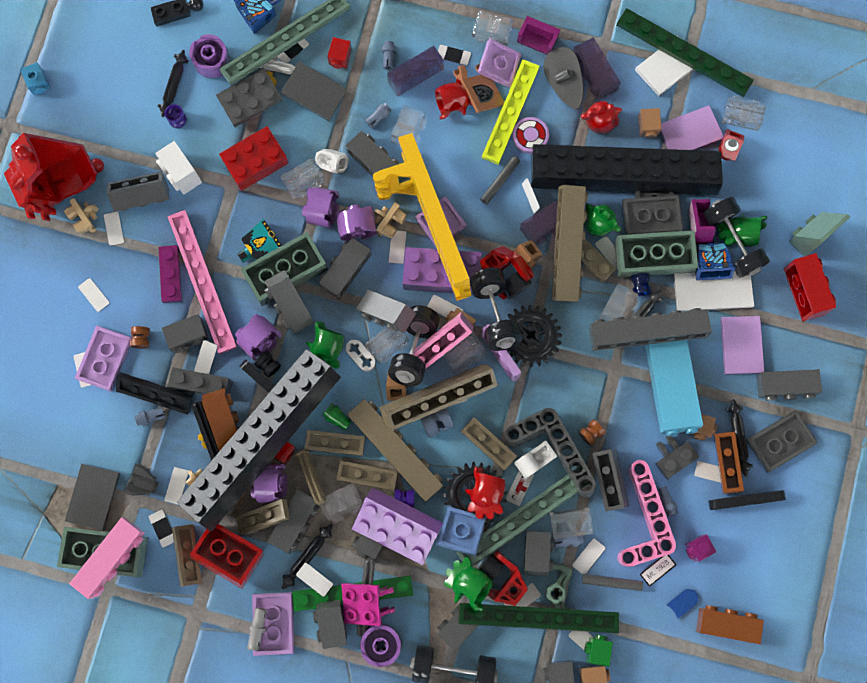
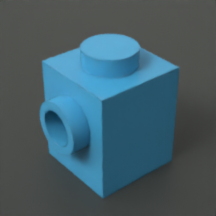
M37 62L20 69L26 86L33 95L42 94L50 89L45 73Z

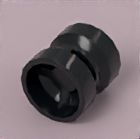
M268 351L259 356L254 363L258 369L263 370V374L267 378L273 376L281 367V364L274 360Z

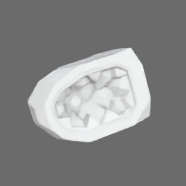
M322 149L316 153L315 161L322 169L333 173H342L348 167L349 158L345 153L332 149Z

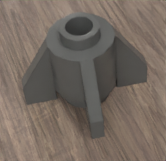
M135 463L124 492L132 496L150 495L151 492L155 493L159 482L156 481L157 477L153 476L144 466Z

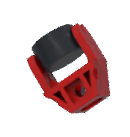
M505 246L493 249L480 260L482 269L494 267L503 271L512 264L517 270L516 273L505 280L506 289L498 295L503 300L517 296L532 284L530 279L534 275L521 255Z
M497 550L494 554L492 553L487 556L477 569L493 581L504 564L508 566L510 570L509 578L499 590L490 589L487 596L495 602L516 606L528 591L527 585L518 566ZM511 587H516L517 590H516V591H511L510 588H511Z

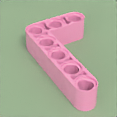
M637 460L629 466V475L652 540L621 550L618 553L617 559L619 564L625 567L635 566L669 555L676 548V543L650 468L643 460ZM635 465L642 466V475L635 473ZM643 483L650 487L648 494L643 493L641 490ZM649 502H653L656 505L654 513H651L647 508ZM656 521H660L663 525L661 532H657L654 528ZM663 540L668 541L670 545L667 551L661 548ZM644 546H648L651 550L649 557H645L642 554ZM626 552L632 555L630 563H626L623 560V555Z

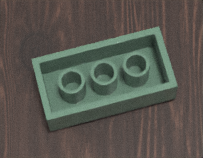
M694 231L618 235L615 240L618 278L694 273L698 268Z
M308 232L241 268L244 277L261 306L274 300V298L269 299L264 289L268 287L264 281L285 270L296 288L328 270L324 259Z
M64 527L57 567L80 570L109 532ZM142 537L144 538L142 543L137 548L134 547L129 553L131 555L130 558L123 565L120 564L116 569L118 571L116 575L142 577L149 537Z

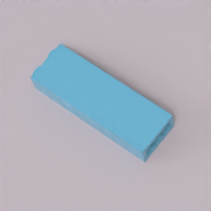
M687 340L645 345L660 433L667 434V436H676L679 434L678 432L685 431L686 434L697 433L698 429H701L703 426Z

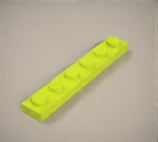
M522 60L481 159L499 165L538 73L539 65Z

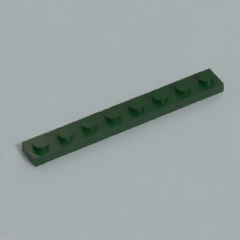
M628 8L625 9L616 26L743 98L754 79Z
M459 603L458 624L619 633V612L482 604L483 610L479 612L474 611L470 603Z

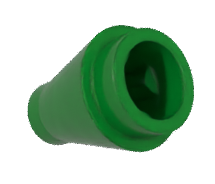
M332 403L322 415L326 418V421L344 430L352 422L338 405L335 406Z

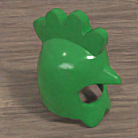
M585 205L588 219L583 225L589 234L604 236L611 231L619 232L621 230L616 221L615 213L607 205Z
M743 213L739 217L730 218L729 221L744 247L759 246L760 232L766 228L765 220L768 218L767 216L745 217ZM726 222L717 226L720 232L719 239L725 240L726 246L733 245L734 243L738 245Z
M316 321L315 340L313 343L306 341V345L310 348L311 353L331 367L338 369L340 368V362L337 358L344 345V335L326 329L323 322Z
M465 557L462 563L459 560L454 561V569L449 568L446 570V575L449 579L444 581V586L453 589L455 603L465 595L469 599L472 609L481 612L483 610L481 603L487 597L492 587L491 579L482 571L473 567L472 561L468 557Z

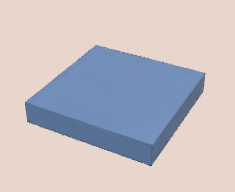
M448 506L437 546L476 557L487 517L478 519L474 513Z

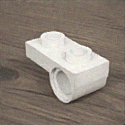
M544 441L518 459L514 464L522 476L527 479L555 459L557 455L548 442Z

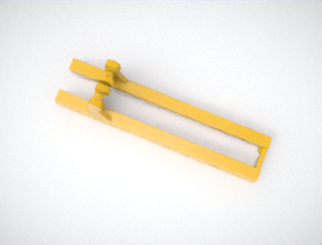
M413 133L400 136L398 140L402 149L401 156L404 163L373 174L377 198L387 200L395 193L417 196L456 301L470 297L469 276ZM398 177H408L410 180L399 183Z

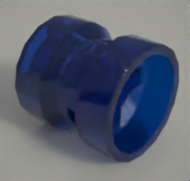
M649 273L631 275V282L634 284L632 289L633 296H644L652 293L651 286H649Z

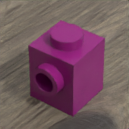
M707 534L700 535L685 543L686 552L694 562H699L716 553Z

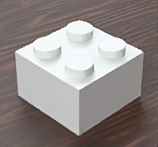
M175 141L155 153L159 158L156 162L176 191L181 190L184 195L202 183Z

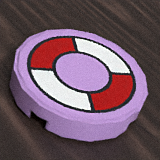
M523 118L517 122L513 129V142L516 148L523 153L532 154L533 144L547 145L549 139L548 127L539 118Z

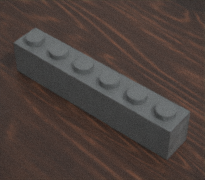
M694 308L689 312L676 310L664 315L663 313H654L647 317L635 315L630 319L617 317L613 321L599 319L591 323L589 327L592 351L707 338L712 332L708 309L701 310V308Z

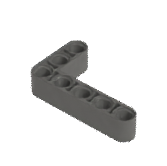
M545 408L506 429V442L511 447H518L545 433L579 495L588 498L594 494L595 480L554 409ZM546 416H551L554 418V420L552 422H546L544 418ZM533 424L537 428L534 431H529L526 427ZM560 432L563 437L556 439L553 437V434ZM512 433H517L519 438L512 440L509 436ZM570 449L573 453L570 456H565L562 451ZM574 466H579L582 468V471L574 473L571 469ZM589 483L592 488L586 491L581 488V485Z

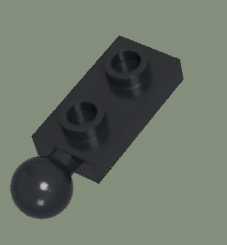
M173 0L150 8L154 24L160 26L190 17L189 10L192 9L198 12L203 9L204 3L203 0H190L188 3L187 0Z

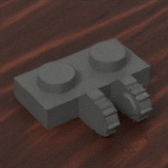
M666 436L667 442L674 450L671 453H668L663 443L660 441L656 443L664 458L655 464L666 480L699 458L688 441L679 447L672 436Z

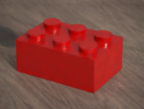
M268 126L219 153L240 191L289 164L285 153Z
M817 253L794 259L783 269L802 322L824 316L836 308V298L831 294L829 279L824 275L822 270L823 263L818 258Z
M218 524L212 532L208 529L205 530L191 551L190 556L192 560L243 589L264 556V552L259 547Z

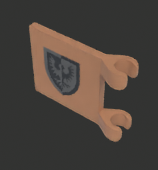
M478 64V65L475 66V69H476L477 72H478V69H479L480 64ZM464 65L458 66V69L453 72L454 76L461 81L476 113L504 105V100L493 80L483 75L468 77L467 69Z

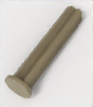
M307 449L300 450L295 453L294 457L299 461L314 502L317 505H321L326 502V498L308 456L310 452Z

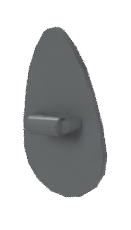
M568 47L554 48L547 54L544 60V74L559 98L571 108L579 109L583 101L584 86L578 57Z

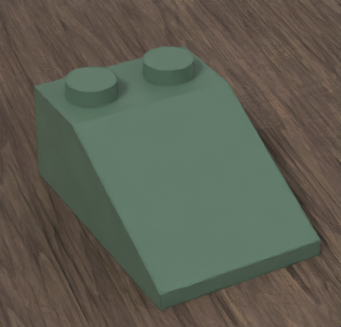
M821 212L818 216L813 214L805 221L807 225L804 228L800 226L792 233L794 237L789 242L803 256H807L844 224L850 216L848 214Z

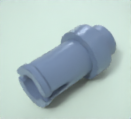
M385 41L382 46V53L384 54L383 69L389 70L390 67L393 70L395 69L394 54H396V46L393 41Z
M386 103L380 104L376 107V111L365 119V122L373 129L382 119L390 116L389 112L392 110Z
M161 406L147 412L145 410L140 411L139 415L135 416L137 426L142 425L144 427L148 426L151 422L165 419L163 407Z
M667 486L657 489L667 516L670 517L677 514L676 508L678 506L676 502H673Z
M573 531L571 534L553 536L555 549L572 545L573 547H579V544H583L582 533H577V531Z

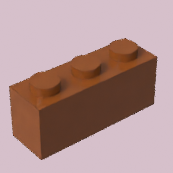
M225 388L202 395V404L219 451L239 429L237 423L240 422L237 411L233 412L231 406L234 404L230 393L227 394Z
M735 431L714 434L722 494L742 493L744 487Z
M706 605L705 609L699 608L696 632L761 645L764 620L757 619V614L745 613V616L737 615L738 611L726 609L725 612H719L718 607Z

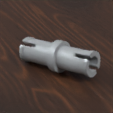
M255 608L253 622L249 627L251 631L247 646L249 650H260L262 633H265L266 629L264 628L267 609Z

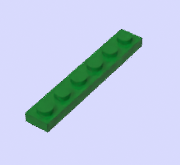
M411 575L373 580V585H379V588L388 587L389 589L393 587L394 589L393 593L379 597V600L413 596ZM341 585L332 586L325 596L320 595L314 589L292 591L294 612L316 609L318 603L341 600L343 605Z

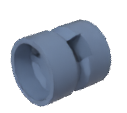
M446 408L420 419L429 438L438 435L439 430L447 431L454 427Z

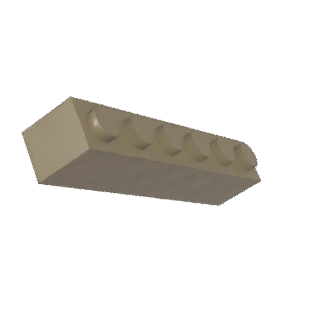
M562 185L558 190L551 301L578 302L582 295V288L579 285L580 279L583 277V269L581 268V260L584 259L582 241L585 240L583 223L586 222L587 212L584 211L588 200V192H586V187Z
M481 364L380 406L379 409L385 425L390 430H395L497 387L498 384L493 368L486 364Z
M363 399L347 414L348 417L425 502L429 501L443 488L441 484L443 479L436 472L434 474L428 469L430 465L424 458L419 459L415 455L417 451L410 443L406 445L402 441L404 436L397 429L393 431L385 425L383 417L376 412L378 410L376 405L371 400L367 402Z

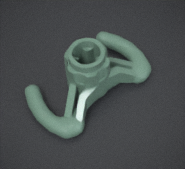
M553 563L552 571H560L562 574L555 583L550 584L546 588L545 596L549 602L554 603L556 609H567L565 606L566 583L572 577V570L566 565ZM556 589L558 591V596L554 597L553 595H551V591H554Z

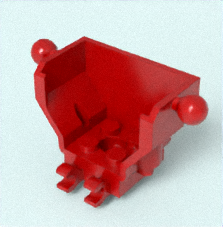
M23 133L11 145L12 161L9 163V168L4 172V176L18 206L25 209L28 219H35L34 213H41L43 220L50 221L49 215L57 214L53 206L61 203L65 198L87 190L96 181L97 173L103 171L104 163L98 158L91 160L83 144Z

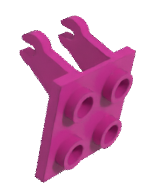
M341 584L344 623L381 626V617L395 612V607H379V597L393 593V587L388 589V587L379 588V585Z

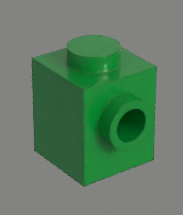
M596 634L595 638L589 637V641H586L584 653L587 654L586 662L610 666L613 642L607 640L608 636Z

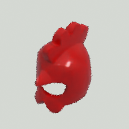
M456 79V82L447 83L435 89L436 103L441 112L440 120L448 117L452 111H460L465 116L467 107L469 105L473 106L459 79Z
M599 101L590 106L587 112L581 115V119L586 120L591 131L597 134H606L619 125L618 114L622 111V108L614 107V104H609L606 101Z
M475 466V487L473 490L465 489V492L471 497L468 511L471 513L475 512L478 519H483L484 515L488 519H493L495 513H503V507L500 505L505 491V479L487 475L482 468Z

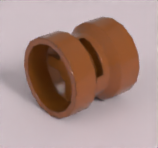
M143 326L131 327L132 339L130 340V347L138 349L149 348L148 336L150 335V328Z
M594 419L588 423V427L582 428L578 432L582 439L590 446L596 443L597 437H602L606 434L603 427Z

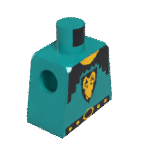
M262 219L242 237L241 240L246 248L238 252L237 255L243 263L251 257L256 261L282 245L266 221Z

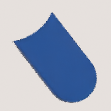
M686 589L671 600L667 606L675 612L677 619H679L697 604L698 594L692 589Z

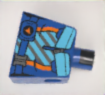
M234 0L236 8L253 34L257 33L275 18L276 14L273 6L281 2L280 0Z
M713 239L712 243H703L698 246L696 251L698 268L695 271L696 281L731 279L733 277L736 267L726 244H715Z

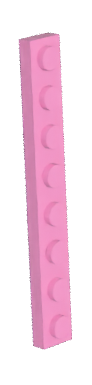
M186 210L167 216L212 338L217 345L218 353L223 354L238 348Z

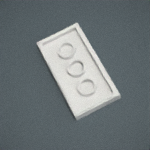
M734 271L731 279L696 281L695 273H678L673 275L676 308L682 312L690 311L694 308L721 310L754 307L751 274L739 278L736 271Z

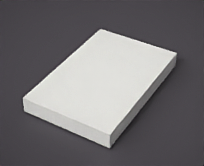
M660 50L656 51L635 68V71L658 96L662 95L693 70Z

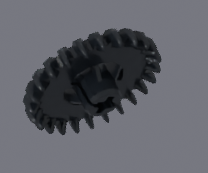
M531 305L528 306V310L521 306V312L514 309V315H507L510 320L518 322L523 336L522 342L527 346V348H524L519 343L517 346L507 350V352H511V358L516 357V364L522 360L523 367L526 362H529L532 368L536 361L537 365L540 366L541 360L548 363L547 356L552 359L554 358L552 351H559L555 345L562 344L557 339L562 337L561 333H557L561 326H555L558 320H551L553 314L546 315V309L540 312L539 306H536L535 310L532 309ZM524 323H533L530 327L524 325ZM535 323L541 326L543 331L539 332L538 329L534 327ZM534 334L533 339H527V335ZM545 334L544 342L539 339V336ZM536 345L538 347L535 349H529V346Z
M472 462L471 468L465 463L464 470L457 467L458 474L451 472L453 479H446L450 486L443 487L449 491V493L443 494V497L449 498L444 505H451L453 508L469 512L461 496H466L470 503L471 497L467 493L461 494V489L464 484L470 490H473L475 487L471 480H475V462ZM482 462L480 463V465H479L478 468H482V469H483V463H482ZM490 465L483 469L487 475L495 476L497 470L490 472ZM502 498L500 503H506L507 500Z

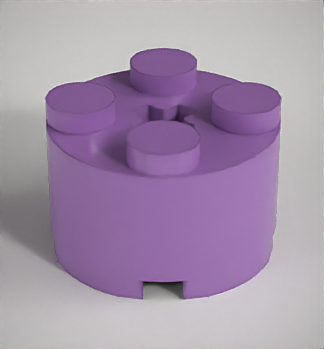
M211 34L202 35L200 39L194 41L190 46V58L200 75L207 78L223 76L220 68L230 62V56L225 44L219 37Z
M309 187L307 191L308 201L307 205L303 207L302 216L306 217L308 224L332 228L330 224L335 223V213L339 210V204H336V199H339L338 191Z
M351 205L348 207L349 210L335 213L338 232L342 241H350L351 238L359 237L363 240L376 235L373 207L360 208V205Z
M256 314L245 327L240 328L236 332L235 336L237 337V344L253 360H257L256 357L261 356L266 351L270 353L278 344L275 340L277 337L281 338V332L264 316Z
M283 463L268 464L254 481V486L251 487V497L256 498L258 503H272L282 499V496H286L288 480L287 474H283L282 470L286 469Z
M386 624L369 628L362 636L360 644L363 658L375 667H384L392 664L398 658L402 648L399 633L393 627ZM382 640L385 641L386 643L384 646L386 647V649L382 648L381 650H378V644L376 642H381Z

